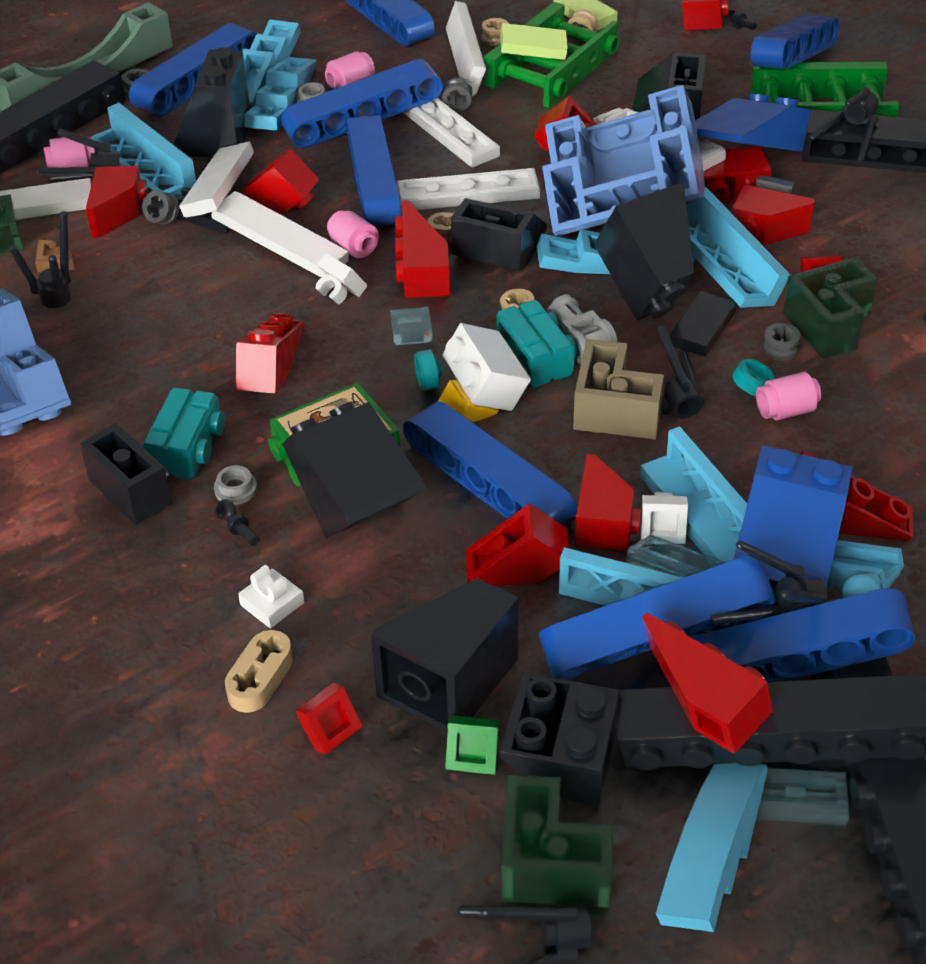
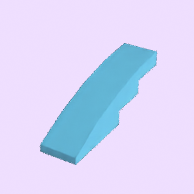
M269 19L264 33L256 34L250 49H243L250 106H255V92L266 85V71L285 57H290L301 33L299 23Z
M285 57L266 71V85L255 92V106L244 114L245 127L277 131L282 126L280 123L282 112L287 107L296 104V96L299 93L300 86L310 83L317 67V60Z
M585 229L580 230L576 240L541 233L537 243L539 268L574 273L610 274L594 246L600 235L599 232Z
M738 763L714 764L687 818L669 867L656 911L661 925L714 932L723 894H731L739 859H747L768 772L766 764L743 766Z

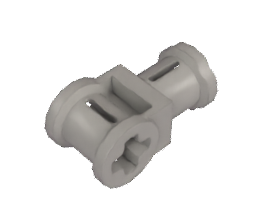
M568 294L557 297L547 308V312L552 311L556 315L559 327L564 335L570 334L574 338L577 345V356L574 357L576 364L581 365L587 339L617 342L614 328L608 320L601 319L593 310L583 313L579 309L578 301Z

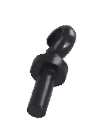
M729 10V16H724V19L731 17L730 20L735 28L741 29L745 27L755 30L757 27L755 22L747 20V16L744 13L736 10Z
M222 499L219 501L215 509L216 517L222 518L224 507H226L227 514L225 519L227 521V529L233 535L241 534L252 546L257 545L260 538L248 527V519L241 513L236 514V507L231 500Z

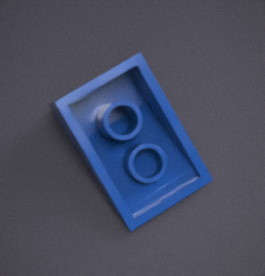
M749 93L748 100L733 98L695 120L698 136L803 152L811 110L797 107L798 100L777 97L776 104L769 103L770 96Z
M762 445L738 541H744L790 564L803 566L805 575L819 577L827 587L848 495L852 466ZM736 548L733 560L748 554ZM763 563L771 586L776 588L778 582L786 577L785 573Z

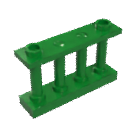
M553 2L527 22L525 26L566 30L567 37L586 43L581 47L567 42L566 56L569 57L565 61L502 53L500 43L483 57L486 67L484 85L495 89L509 77L543 88V106L550 108L611 55L617 52L620 44V37L618 36L619 22L612 21L597 33L567 23L564 18L565 5ZM531 63L551 70L548 75H544L523 66Z
M800 62L789 69L752 65L749 93L770 96L769 103L776 104L777 97L799 98L797 105L799 108L840 112L845 106L846 98H850L856 92L862 90V88L868 87L879 101V107L875 112L876 115L897 117L899 108L898 101H881L880 99L883 98L888 71L886 62ZM813 98H832L833 102H813Z

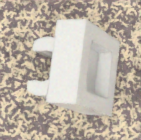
M327 253L324 254L317 264L326 275L319 279L315 288L323 296H326L330 289L335 287L329 297L338 305L345 300L347 290L360 297L368 286L352 268Z
M654 492V495H642L640 529L642 543L685 544L688 513L687 496H673V493Z
M267 565L254 572L250 577L251 584L238 593L240 605L270 629L304 604L303 591L273 568L270 570Z

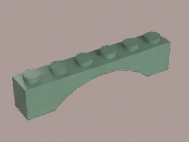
M147 2L123 13L106 38L89 53L75 61L46 68L30 67L15 62L0 69V112L93 60L117 72H121L135 67L136 64L148 58L159 56L161 52L173 47L168 13Z

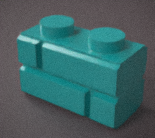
M536 299L520 304L519 308L512 306L498 311L496 315V331L500 332L530 377L531 381L529 384L533 388L549 383L552 378L558 380L570 376L574 372V357L577 356L576 342L572 335H564L559 328L557 317L552 311L546 312Z
M174 387L169 392L142 447L174 477L192 480L196 476L200 465L209 462L212 452L211 442L215 435L221 436L225 426V414L223 411H220L218 397L210 392L196 391V393H193L188 389Z

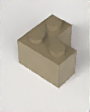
M587 339L574 394L573 430L656 440L661 412L664 375L626 370L628 343Z

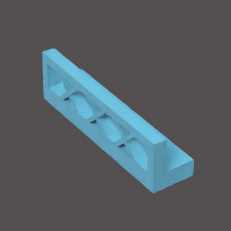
M120 103L107 107L111 128L91 136L92 140L109 143L117 139L120 143L119 145L111 144V151L120 152L119 166H138L139 173L141 170H155V174L140 173L141 180H146L148 193L161 191L175 196L176 194L181 195V190L184 187H193L196 178L191 158ZM123 155H126V156H138L137 159H123V158H122ZM159 185H174L164 191L158 188Z
M705 187L703 197L689 201L687 204L692 255L740 308L775 306L790 277L789 272Z
M681 427L669 430L667 455L642 464L640 478L653 494L654 492L673 493V496H687L686 534L713 567L732 561L747 503Z
M564 547L560 556L559 594L606 606L682 579L683 577ZM743 621L725 623L703 632L708 633L742 624Z

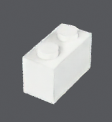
M460 323L442 354L470 401L475 405L512 411L531 381L500 332L496 330Z

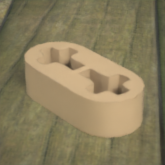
M267 630L256 634L248 643L225 679L227 698L232 708L239 712L248 713L255 712L268 703L293 663L291 643L286 634L281 631ZM263 654L269 655L265 661L263 660ZM254 680L256 688L250 687ZM239 688L246 690L244 692L239 691Z

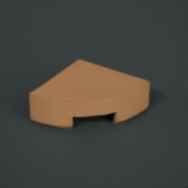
M38 240L35 259L37 272L50 268V255L56 256L60 270V247L56 245V242ZM69 250V270H75L73 257Z

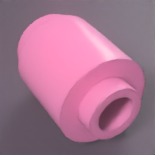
M358 51L334 59L327 63L325 71L326 82L331 88L337 89L372 76L375 72L374 63L366 52L360 53Z
M65 137L49 139L50 147H44L48 168L88 167L90 165L91 153H95L94 148Z
M341 210L334 213L328 221L327 231L330 239L338 246L349 251V254L353 257L364 258L370 255L376 248L379 240L378 230L355 212Z
M807 372L768 380L764 386L758 387L756 390V401L761 415L765 419L773 418L776 421L813 412L817 408V402L821 400L820 385Z

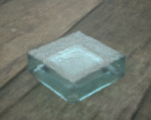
M429 307L390 310L394 345L433 342Z

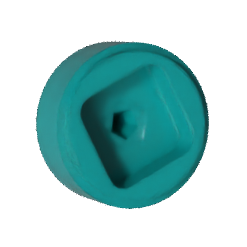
M431 349L417 351L414 354V368L420 389L423 391L438 389L439 379L443 373L441 362L434 357Z
M754 359L741 360L732 374L737 386L753 396H756L758 387L764 386L768 380L775 379L772 371L766 365Z

